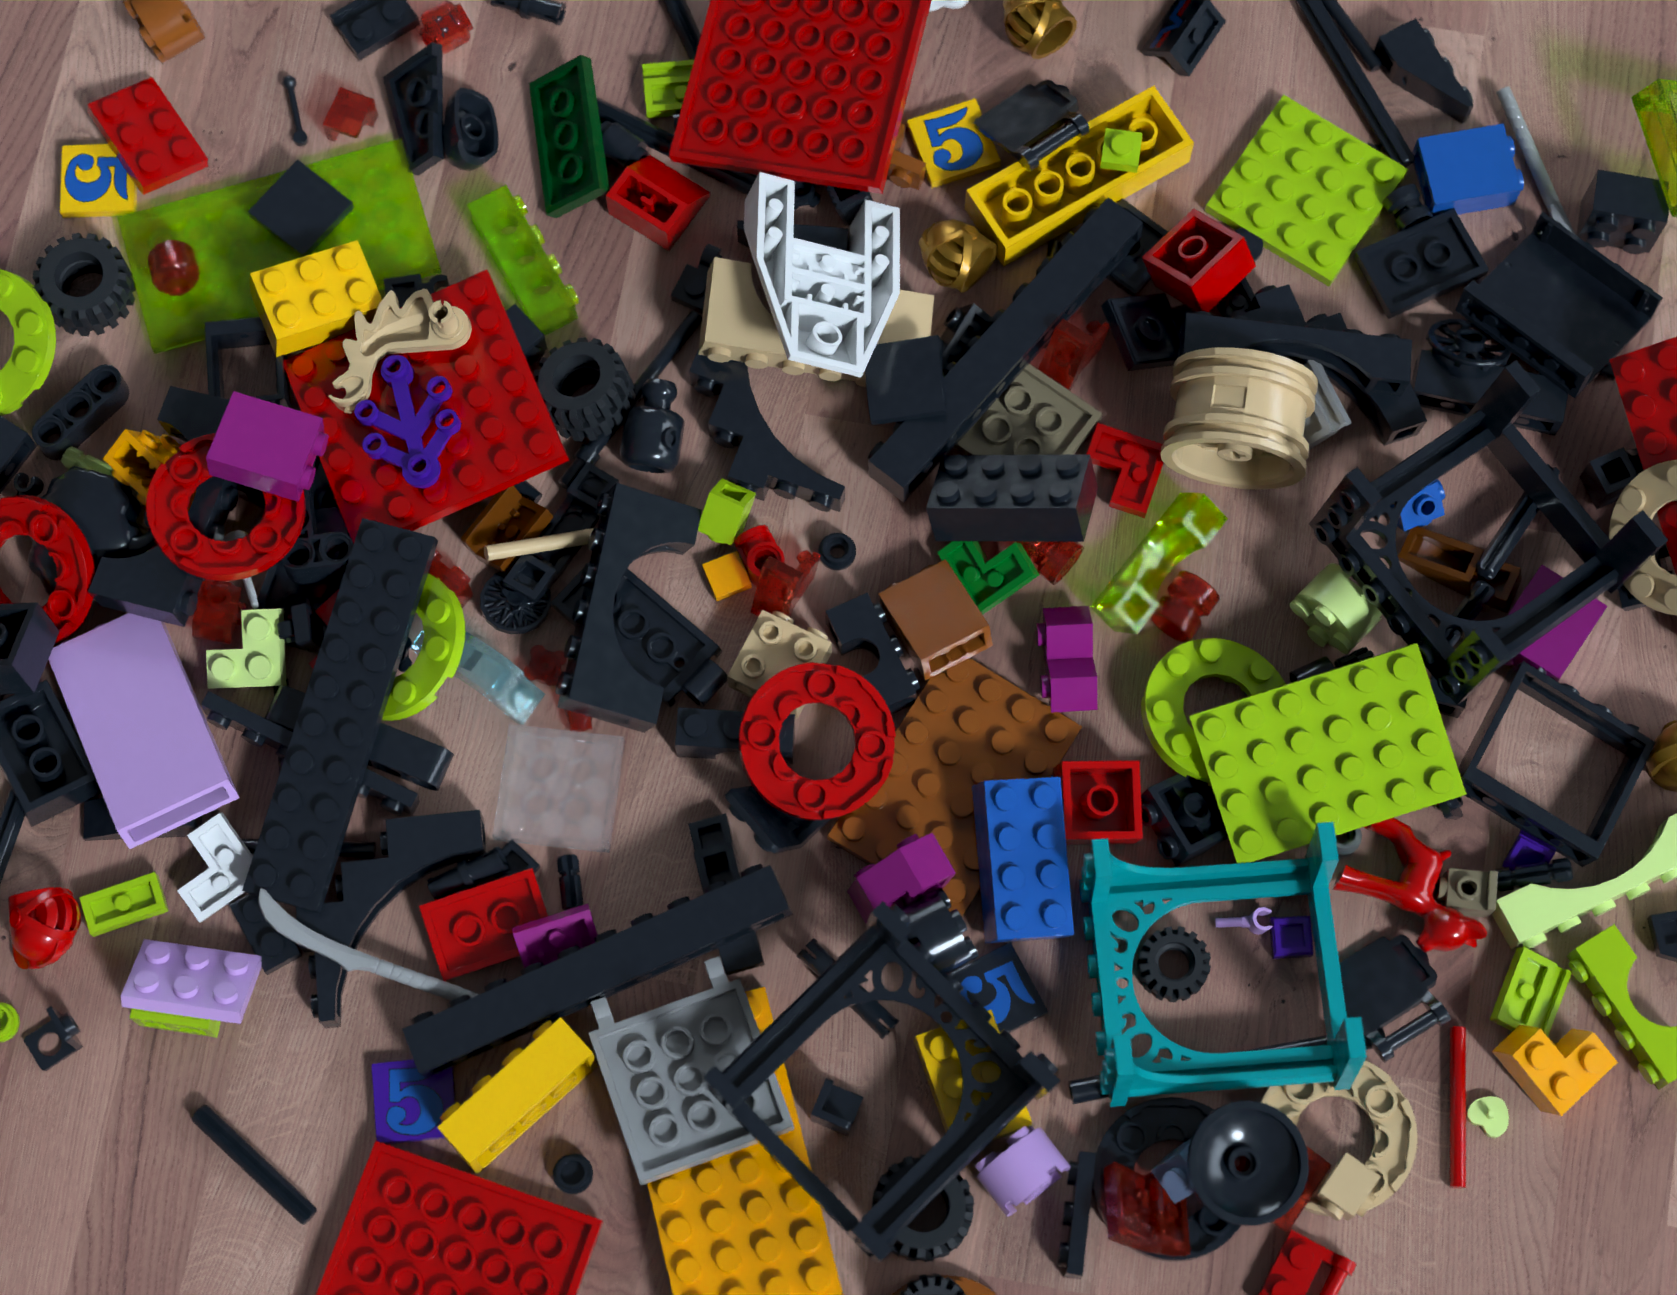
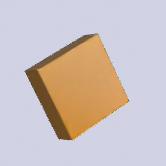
M738 551L702 564V569L716 602L752 588Z

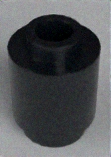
M607 120L601 124L605 158L624 171L626 167L648 156V151H646L647 142L618 122L611 123Z

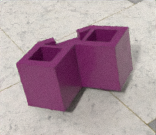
M1089 606L1043 608V623H1036L1037 646H1043L1046 675H1040L1041 698H1048L1051 713L1098 710L1097 672L1093 660V622Z
M933 833L920 839L917 834L909 836L897 844L896 847L898 849L876 865L870 864L854 874L855 880L847 892L865 924H867L871 912L882 901L889 907L894 903L902 908L939 887H945L956 874Z

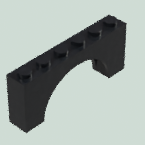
M170 386L157 420L170 436L188 442L194 438L217 432L229 399ZM213 476L196 488L195 497L188 515L192 525L202 535L209 539L223 541L225 534L224 525L229 512L233 511L237 505L240 484ZM156 546L145 553L129 558L114 559L102 557L88 593L100 606L185 627L189 616L193 615L197 608V594L202 582L206 579L194 576L180 569Z
M616 483L606 493L603 492L600 495L596 506V514L600 515L598 527L593 529L588 542V550L592 551L590 563L585 564L580 577V585L584 586L582 599L577 600L572 613V621L576 622L574 635L569 636L564 649V657L568 658L565 672H561L556 684V694L560 695L558 708L643 733L657 725L664 688L655 685L641 676L624 656L614 629L613 605L615 594L624 572L638 558L662 552L683 555L692 548L697 537L702 513L701 509L620 483Z

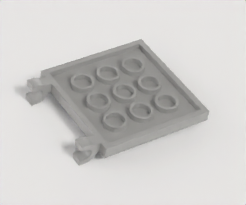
M719 956L704 961L707 975L713 987L709 990L617 1023L614 1022L606 997L591 1002L600 1029L591 1031L588 1034L641 1186L758 1143L703 1086V1076L714 1066L722 1072L760 1035L740 978L728 982ZM773 1073L745 1103L779 1136L795 1129L776 1075Z

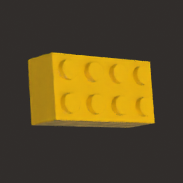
M561 1017L555 1023L549 1020L540 1026L532 1036L535 1040L527 1048L522 1050L519 1047L512 1051L503 1060L502 1065L504 1068L493 1078L490 1075L483 1077L472 1088L471 1092L474 1094L463 1105L459 1102L453 1104L440 1117L443 1122L437 1128L477 1175L598 1067L593 1052Z

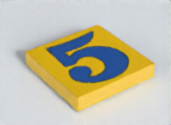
M976 98L907 120V128L921 161L926 163L925 173L931 189L1000 167L1001 160L993 141L975 127L974 121L982 116Z
M109 144L62 145L60 214L63 218L136 215L137 186Z

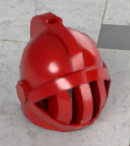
M49 887L26 891L8 897L10 937L13 945L14 961L21 969H40L58 961L73 945L74 937L81 924L80 909L73 897V892L66 888Z

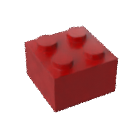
M1194 208L1142 257L1157 288L1195 311L1209 312L1256 267L1244 236Z
M1140 760L1062 761L1053 768L1054 777L1061 778L1066 845H1091L1093 839L1108 838L1109 844H1134L1143 839Z

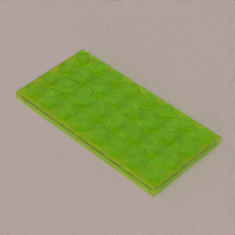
M402 138L306 165L352 201L354 209L311 254L358 240L379 291L385 289L383 279L413 274H421L422 278L442 273L415 179L409 168ZM287 170L117 217L151 347L155 354L206 340L205 322L260 317L250 294V273L301 257L249 216L248 210Z

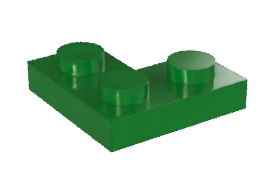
M952 541L937 552L942 561L947 560L982 615L1040 575L1022 544L1014 542L990 560L978 541Z

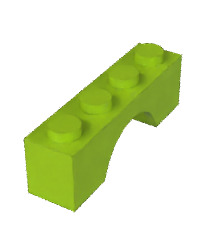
M1613 924L1567 955L1570 960L1568 965L1573 976L1580 983L1585 982L1592 992L1593 996L1591 999L1598 1012L1604 1017L1608 1016L1616 1027L1614 1032L1619 1043L1626 1050L1629 1051L1631 1049L1640 1062L1638 1069L1643 1078L1649 1084H1655L1659 1090L1677 1079V1026L1655 1024L1644 1018L1632 1004L1628 994L1627 981L1629 971L1637 956L1616 925Z

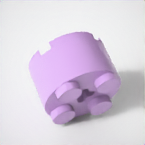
M1033 1126L1021 1128L1007 1140V1143L1010 1145L1008 1149L1003 1153L1002 1151L990 1153L975 1166L980 1172L977 1179L1006 1217L1017 1212L1015 1207L1022 1201L1027 1205L1059 1180L1061 1175L1058 1173V1169L1060 1172H1064L1071 1168L1041 1127L1034 1129Z

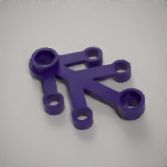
M391 355L382 363L381 375L386 383L393 388L400 420L379 411L371 400L360 401L355 406L354 414L362 425H373L406 441L409 454L388 446L384 437L379 433L367 435L363 440L362 446L370 458H381L401 468L404 479L411 486L428 488L434 485L439 478L441 464L438 457L450 437L460 430L461 420L455 411L444 409L435 418L438 429L425 448L422 436L442 403L451 397L453 390L445 377H433L427 384L429 395L416 414L408 386L414 378V369L404 356ZM401 365L398 371L390 372L393 367ZM445 385V389L441 393H434L438 386ZM373 409L370 416L362 417L365 410ZM453 418L454 421L450 426H443V422L446 419ZM381 442L377 450H370L373 443ZM426 464L424 470H422L421 472H415V469L419 465Z

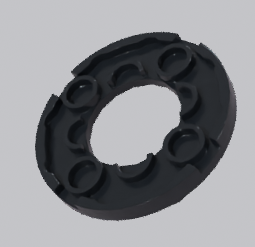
M1176 1097L1158 1098L1140 1103L1126 1111L1111 1125L1097 1148L1092 1189L1098 1211L1109 1230L1123 1244L1149 1258L1178 1262L1203 1257L1224 1245L1241 1227V1225L1232 1224L1218 1218L1205 1206L1186 1218L1173 1220L1158 1217L1142 1204L1135 1192L1133 1174L1135 1163L1142 1152L1157 1142L1167 1140L1186 1142L1191 1139L1201 1121L1214 1111L1213 1108L1203 1103ZM1238 1156L1234 1162L1235 1168L1238 1171H1243L1246 1166L1245 1159L1241 1156Z

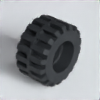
M80 233L72 234V239L67 241L63 236L57 239L59 244L54 248L48 245L44 249L47 254L46 257L39 256L36 261L39 270L33 271V280L36 283L33 287L42 300L48 303L54 323L59 328L63 326L65 331L70 334H74L78 330L81 336H89L90 331L95 330L97 335L105 333L104 328L109 325L112 329L119 325L117 319L119 317L125 319L130 313L126 306L134 305L135 297L132 292L136 291V285L132 278L133 275L116 246L113 247L111 242L104 237L99 241L97 235L88 233L86 238H83ZM86 273L103 275L101 283L92 293L81 297L67 295L70 284L80 275Z
M586 337L578 338L575 343H572L571 340L563 342V347L559 349L554 347L549 351L551 355L548 358L543 357L539 362L541 369L535 370L533 375L556 430L566 439L572 436L574 441L582 442L584 437H588L590 441L598 440V435L602 433L606 437L613 433L611 428L615 425L620 427L625 422L623 416L627 415L630 409H632L630 403L635 402L636 396L633 391L635 388L633 381L618 352H615L614 348L608 343L603 345L602 341L596 338L588 342ZM597 382L595 387L586 394L571 397L574 391L582 385Z
M923 1154L919 1158H912V1156L903 1158L902 1162L898 1164L895 1162L891 1165L885 1175L882 1174L874 1190L872 1207L924 1156ZM959 1173L940 1192L945 1199L947 1212L944 1221L938 1228L930 1232H917L906 1226L888 1244L893 1249L891 1252L897 1256L907 1257L909 1261L924 1260V1262H931L935 1258L941 1257L942 1259L949 1255L952 1250L957 1249L967 1235L974 1215V1199L970 1193V1185L967 1179H963Z

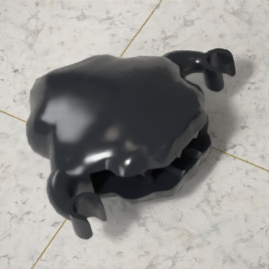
M73 466L66 473L52 479L47 493L40 497L61 508L78 525L90 547L95 573L102 557L114 559L129 558L145 553L157 546L148 524L146 512L144 514V523L149 527L148 532L142 535L136 523L141 507L137 499L132 495L131 487L121 483L113 476ZM25 473L16 474L13 483L18 491L17 495L36 497L42 493L44 483L40 478L33 476L30 485L27 487L29 476ZM31 537L32 547L27 562L32 572L40 578L48 596H50L57 584L55 582V578H57L56 564L53 557L49 556L48 552L50 551Z

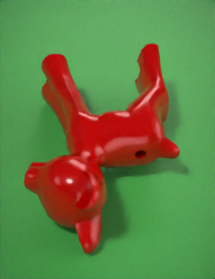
M1395 818L1363 827L1386 837L1394 844L1404 870L1400 874L1398 882L1359 871L1345 864L1342 872L1340 871L1337 876L1333 890L1373 897L1421 916L1424 927L1416 940V944L1425 953L1431 950L1442 952L1457 950L1464 944L1476 948V939H1483L1487 936L1485 926L1474 918L1464 916L1456 909L1437 903L1433 898L1434 888L1441 872L1443 861L1448 859L1452 852L1450 850L1438 852L1436 849L1427 846L1415 837L1410 826Z

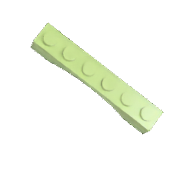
M1677 813L1667 818L1659 826L1652 844L1642 859L1633 868L1615 879L1596 886L1576 889L1549 888L1529 884L1496 900V910L1492 913V916L1510 949L1513 950L1521 945L1532 949L1547 940L1545 934L1558 928L1560 934L1565 933L1580 925L1582 922L1579 917L1591 911L1595 917L1600 916L1615 908L1614 900L1624 895H1627L1630 901L1650 891L1651 889L1648 884L1661 878L1663 884L1676 879Z

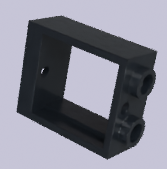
M260 317L205 322L208 395L224 398L222 349L271 345ZM288 354L279 357L275 356L277 394L253 397L291 408L289 379L284 369V360L288 359Z

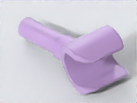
M1261 907L1249 916L1215 918L1216 928H1248L1252 933L1259 935L1265 933L1273 926L1259 925L1256 919L1257 915L1267 916L1272 911Z

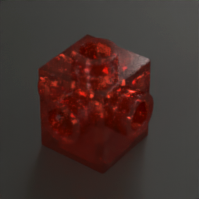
M203 581L200 593L197 594L198 604L193 614L192 636L230 644L235 624L242 625L241 610H246L247 603L241 602L242 588L235 586L229 581Z

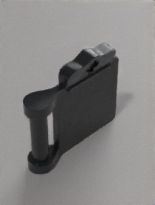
M1051 80L1041 81L1035 86L1031 84L1025 86L974 121L978 131L1015 157L1028 171L1037 168L1041 159L1075 136L1083 137L1090 131L1086 119L1080 113H1076L1079 110L1077 98L1070 94L1067 86L1057 85ZM1064 123L1066 124L1064 127H1062L1061 129H1059L1058 131H1056L1055 133H1053L1052 135H1050L1034 147L1029 148L1030 146H1032L1033 144H1035L1036 142H1038L1039 140H1041L1042 138L1056 130Z
M1399 935L1390 941L1386 937H1380L1339 963L1346 1014L1349 1018L1361 1017L1364 1037L1384 1063L1393 1058L1394 1051L1436 1024L1442 1027L1451 1020L1445 1006L1428 990L1436 985L1437 973L1430 966L1427 953L1413 945L1407 936ZM1421 1003L1427 1009L1425 1013L1385 1038L1378 1032V1030Z

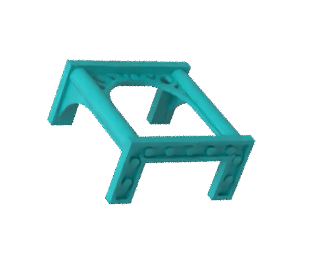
M1334 822L1317 823L1305 858L1180 868L1145 867L1129 864L1115 858L1109 851L1108 838L1092 840L1090 853L1083 855L1084 867H1081L1082 879H1079V892L1081 903H1088L1089 917H1083V930L1085 941L1092 940L1093 954L1087 955L1089 979L1096 978L1097 993H1091L1093 1017H1100L1102 1030L1095 1032L1097 1056L1104 1055L1105 1060H1102V1071L1099 1072L1100 1089L1102 1095H1109L1110 1107L1126 1106L1128 1097L1325 1082H1333L1334 1090L1351 1088L1367 1056L1361 1017L1347 1018L1329 892V883L1339 861ZM1295 895L1308 896L1328 1045L1229 1053H1205L1190 1050L1172 1042L1148 1021L1138 1004L1134 992L1132 967L1134 955L1142 937L1158 919L1174 909L1194 903ZM1136 903H1143L1142 907L1154 904V910L1151 914H1144L1141 907ZM1117 910L1131 913L1138 922V928L1131 932L1120 929L1114 923L1112 914ZM1111 935L1127 943V950L1124 953L1115 951V949L1118 950L1119 946ZM1114 965L1119 967L1120 970L1115 971ZM1125 979L1128 986L1120 988L1117 985V981ZM1118 997L1124 998V999L1118 1004ZM1131 1014L1135 1018L1136 1025L1127 1029L1122 1035L1121 1031L1125 1028L1127 1021L1122 1016ZM1138 1034L1148 1035L1152 1042L1150 1050L1144 1056L1132 1057L1131 1039ZM1159 1049H1166L1171 1054L1172 1059L1160 1057V1062L1152 1063L1156 1059ZM1181 1057H1183V1058H1185V1059H1188V1060L1181 1061Z

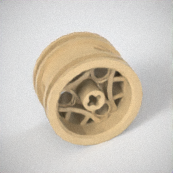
M1215 347L1199 349L1185 353L1177 358L1173 366L1174 378L1170 386L1171 396L1176 401L1174 418L1164 428V443L1161 446L1160 452L1161 460L1167 467L1197 481L1239 489L1263 490L1282 488L1296 484L1306 476V459L1309 454V443L1303 437L1306 418L1310 417L1315 411V395L1318 389V379L1311 370L1294 360L1280 355L1244 348Z

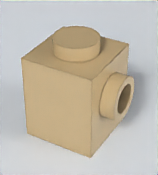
M1345 1153L1334 1166L1314 1198L1321 1202L1319 1208L1337 1221H1340L1341 1218L1348 1221L1356 1213L1363 1217L1376 1198L1370 1192L1381 1176L1349 1153Z

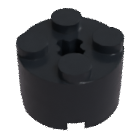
M939 887L901 909L911 920L908 927L912 932L908 941L913 946L917 942L922 944L935 959L931 964L943 975L946 971L951 972L979 957L971 939L968 936L963 937L962 935L963 932L968 930L962 916L957 909L951 912L948 910L952 907L942 887Z

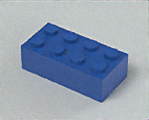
M1061 778L991 780L972 786L985 943L1058 939L1074 935Z

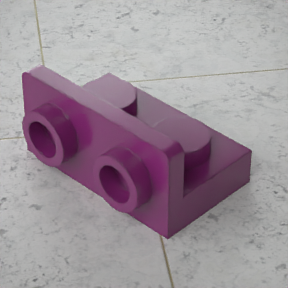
M588 903L512 928L524 968L537 962H543L544 965L556 961L558 960L557 954L573 946H580V949L594 944V938L598 935Z

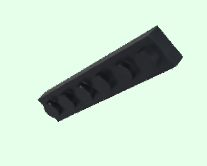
M210 691L207 692L201 706L204 713L208 715L206 720L209 723L223 730H227L230 726L243 732L241 737L257 747H262L265 743L277 749L276 755L283 760L285 759L293 732ZM366 768L358 796L366 799L369 794L381 800L380 806L387 811L401 816L402 812L413 816L420 803L418 793Z

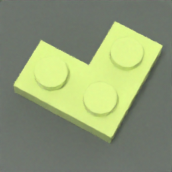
M283 609L241 610L243 649L206 650L208 689L287 686L285 639H279L277 627L278 623L284 621Z

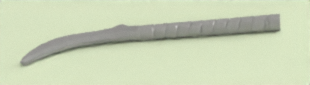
M1505 87L1497 92V96L1505 110L1504 112L1518 140L1517 142L1527 165L1531 170L1549 216L1574 233L1511 88Z
M262 888L258 897L259 907L265 920L277 932L297 944L332 959L347 971L362 970L375 973L376 975L425 992H430L448 1000H453L463 995H470L471 998L479 995V993L463 989L442 980L440 981L434 977L376 958L328 939L298 922L266 890Z

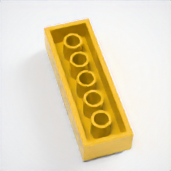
M1154 85L1087 122L1090 128L1089 133L1083 137L1075 136L1041 159L1039 166L1034 170L1028 171L1017 161L966 190L965 210L980 233L997 245L996 256L1003 267L1079 225L1094 205L1099 207L1108 197L1118 203L1122 198L1125 199L1190 162L1194 142ZM1106 128L1143 133L1137 173L1100 168Z

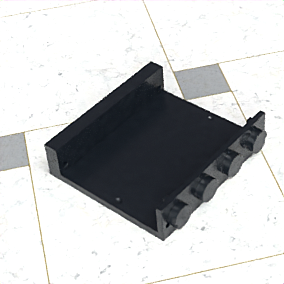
M1542 212L1537 219L1532 233L1480 284L1472 280L1464 288L1455 311L1573 398H1576L1610 363L1609 359L1615 358L1653 319L1663 297L1657 294L1651 287L1629 274L1619 264L1614 263L1597 251L1591 244L1569 231L1560 222Z

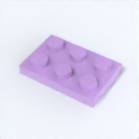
M144 939L121 994L122 1007L241 1024L261 970V956Z

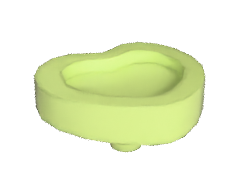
M1488 1096L1477 1099L1469 1105L1466 1111L1468 1122L1472 1125L1480 1126L1485 1135L1490 1138L1501 1136L1508 1127V1109L1505 1102L1499 1097Z

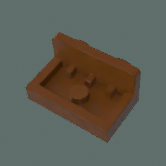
M512 486L498 492L463 534L461 541L479 561L507 575L520 556L487 561L484 555V546L538 537L554 516L547 508L523 497Z

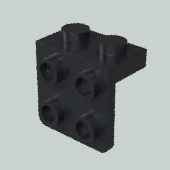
M752 785L733 788L725 794V798L730 803L728 807L731 813L741 822L748 824L755 833L753 837L756 843L767 852L771 851L774 854L802 848L831 820H807L781 812L765 801Z

